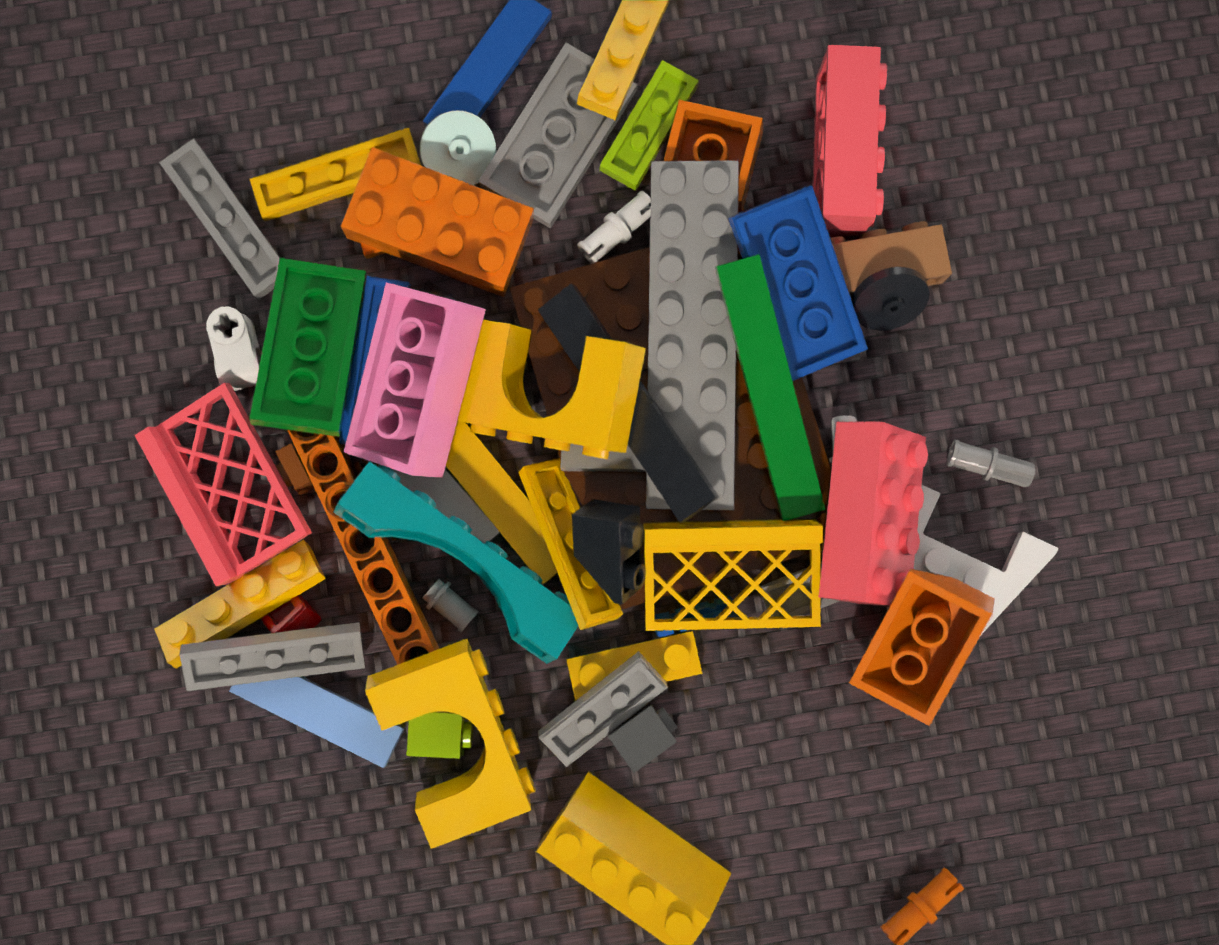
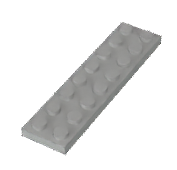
M651 161L648 392L719 495L718 499L702 510H734L736 346L715 266L738 260V245L728 218L738 214L739 161ZM647 474L646 509H671Z

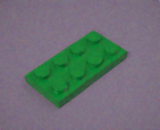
M284 258L279 259L249 418L251 425L340 437L366 282V271Z

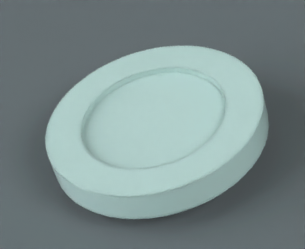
M448 111L436 116L424 129L420 141V156L424 167L471 185L478 183L496 154L495 139L488 125L478 116L465 111Z

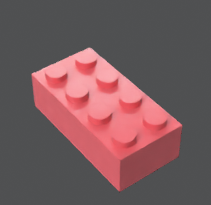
M828 45L816 76L813 189L830 238L843 236L845 239H861V235L869 227L874 226L876 215L882 214L884 192L883 189H877V173L883 172L885 149L884 147H878V131H883L885 127L886 106L879 105V92L884 90L886 86L887 64L880 63L881 47Z
M836 422L819 598L890 607L910 569H914L915 554L919 549L918 518L919 511L924 502V493L921 486L923 467L928 459L925 436L885 422Z

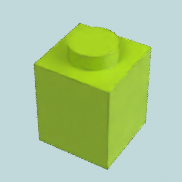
M444 711L431 712L411 719L408 724L406 756L460 759L464 755V748L472 747L473 723L466 721V718L461 715Z

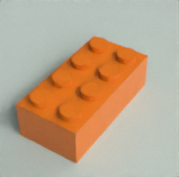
M372 147L341 228L346 238L369 245L387 254L504 297L533 223L534 208Z

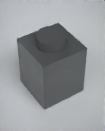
M649 703L608 734V738L632 772L635 773L677 742L671 732L678 727L663 706L655 711Z

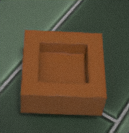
M292 444L275 451L281 462L275 466L287 488L293 486L299 495L314 489L309 475Z

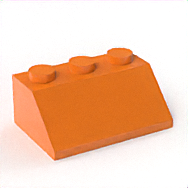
M910 569L849 684L930 726L993 614L995 598L956 578Z

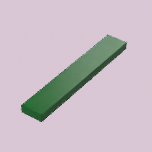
M760 254L715 266L781 519L786 521L825 510Z

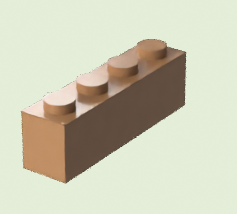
M926 221L915 222L902 227V232L887 234L886 229H876L863 233L861 239L846 242L843 236L830 238L851 300L856 288L867 277L891 267H908L918 271L924 277L927 286L942 284L952 275L942 224L928 227Z

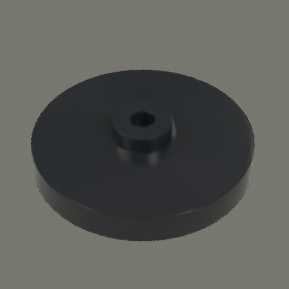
M891 267L880 270L861 282L852 296V304L858 321L863 327L876 331L892 330L904 326L917 318L928 304L930 292L924 277L918 271L908 267Z

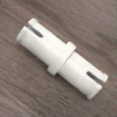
M640 191L637 193V196L618 212L607 214L604 217V223L577 244L581 252L586 251L583 256L593 264L598 262L620 242L623 244L628 242L632 238L631 233L650 218L651 206L648 204L651 203V198L645 192Z

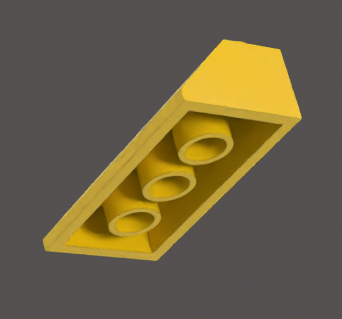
M589 771L539 842L536 851L666 945H693L710 920L731 875L729 870Z

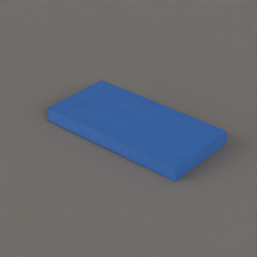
M812 186L803 187L728 218L742 259L760 254L792 381L868 349Z

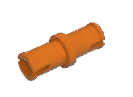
M943 867L941 872L917 894L912 892L907 896L909 902L885 924H882L880 926L881 930L887 934L886 936L894 945H904L927 922L932 925L938 919L936 914L959 892H962L964 887L962 884L957 883V878L949 870Z

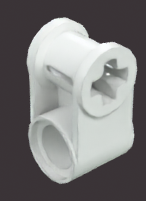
M229 306L215 309L209 315L206 325L219 384L230 383L234 391L255 386L262 352L252 320L246 315L241 314L237 309ZM230 321L238 324V327L232 329V337L224 334L225 330L230 329Z

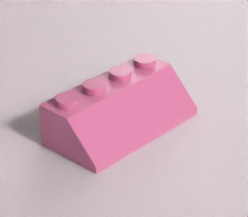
M386 282L344 453L412 476L443 478L486 309Z

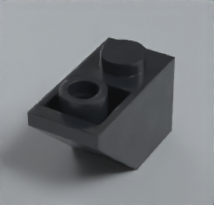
M592 499L572 514L574 556L610 599L616 604L623 605L642 588L646 576L645 566L641 560L644 526L640 523V507Z

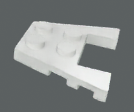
M922 485L924 502L919 511L917 531L920 544L915 554L914 570L956 578L995 598L993 614L984 628V632L1055 556L1058 548L1025 532H1019L1002 570L994 568L923 534L941 493Z

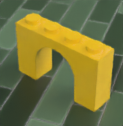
M483 320L457 421L470 423V432L488 436H495L497 429L508 431L506 439L532 444L533 436L545 438L543 447L570 451L571 444L583 446L582 455L608 459L610 451L626 453L646 348L626 342L587 336L579 380L573 397L562 410L543 418L528 403L523 386L524 369L532 330L512 324Z
M468 638L369 675L365 687L366 695L381 730L388 729L424 714L444 711L465 717L477 727L485 743L483 752L470 770L456 778L416 792L415 811L431 849L531 811L530 794L536 792L528 768L520 769L514 756L520 753V749L512 728L504 730L499 716L505 713L496 689L488 691L483 676L488 675L489 672L480 649L472 651Z

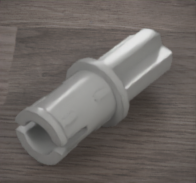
M956 439L950 446L946 465L949 467L953 466L981 474L983 480L988 481L990 478H995L1022 487L1030 486L1035 475V465L1031 462L998 453V448L995 447L987 450L962 443Z

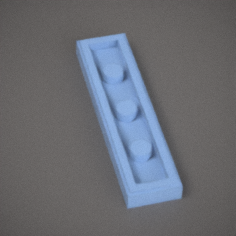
M303 676L232 685L229 692L382 768L387 766L405 727L398 724L381 730L373 711Z

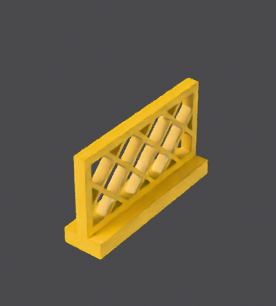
M817 519L643 523L644 566L646 570V631L821 627L819 588L821 578L820 543H823V525ZM768 550L782 551L774 557ZM792 550H810V566L798 578L781 564ZM724 551L738 552L730 558ZM748 551H761L771 562L752 579L737 563ZM680 552H695V553H694L689 559H687V558H686L683 554H681ZM704 552H717L727 562L711 580L693 565ZM653 553H673L683 565L665 581L654 570ZM778 567L793 583L774 600L759 584ZM732 568L749 583L733 601L715 586ZM688 569L706 584L689 602L672 587ZM809 577L810 591L803 585ZM654 579L662 585L655 594ZM800 588L810 598V616H791L781 605ZM756 589L771 605L759 617H748L737 606ZM710 590L728 605L716 618H704L694 608ZM666 591L684 606L673 619H654V604ZM778 610L783 616L771 615ZM734 611L739 617L727 616ZM690 612V613H691L693 616H695L696 618H684V617Z

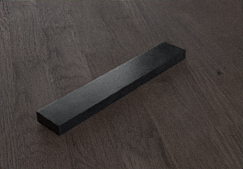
M569 284L538 309L579 372L587 336L613 340L576 285ZM639 381L628 446L679 522L684 523L718 499L719 495L647 389Z

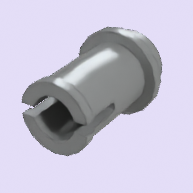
M438 579L422 598L428 603L426 608L430 610L433 607L457 627L458 631L462 632L479 611L471 607L450 589L451 583L449 581L445 584Z

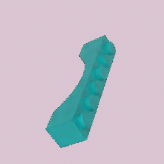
M369 461L338 502L334 513L369 538L395 537L416 540L439 548L460 560L482 580L495 597L505 617L511 639L546 664L556 660L578 628L567 596L561 592L554 594L541 585L543 582L542 578L531 569L524 566L519 569L506 559L507 553L498 545L490 541H486L484 544L470 534L472 532L471 527L456 516L448 518L435 509V501L427 494L419 490L412 492L399 483L401 478L392 469L380 464L377 467Z

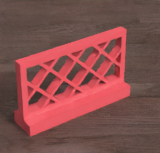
M230 383L221 384L158 426L147 427L135 435L216 586L232 583L312 533L256 429L251 425L250 419ZM222 398L230 410L226 427L209 422L213 404ZM200 413L199 419L193 418L195 415ZM185 422L197 425L192 448L182 446L174 432L175 428ZM237 424L241 431L236 430ZM207 428L225 433L219 456L202 451ZM234 436L245 438L250 446L247 464L229 459ZM200 458L218 462L213 485L202 483L197 475ZM227 465L245 470L240 493L222 489ZM255 473L266 476L271 484L268 501L250 497ZM220 495L238 500L233 523L222 520L217 511ZM248 503L266 508L261 531L242 526ZM275 511L287 514L295 528L294 532L284 538L270 534ZM241 533L259 538L255 556L247 561H244L237 548ZM268 541L274 542L273 545L267 548Z

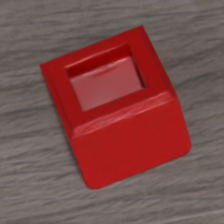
M301 595L292 598L260 618L271 633L314 628L322 620L319 614Z

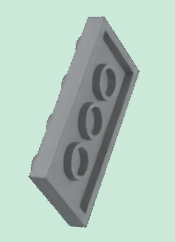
M565 43L478 181L479 186L489 192L534 208L533 218L549 228L553 226L637 91V84L633 82L616 120L577 105L578 94L595 59L568 43Z

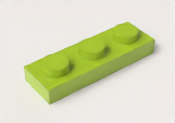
M662 60L599 165L600 171L636 191L650 168L651 161H654L671 132L679 100L689 102L698 87L699 80Z

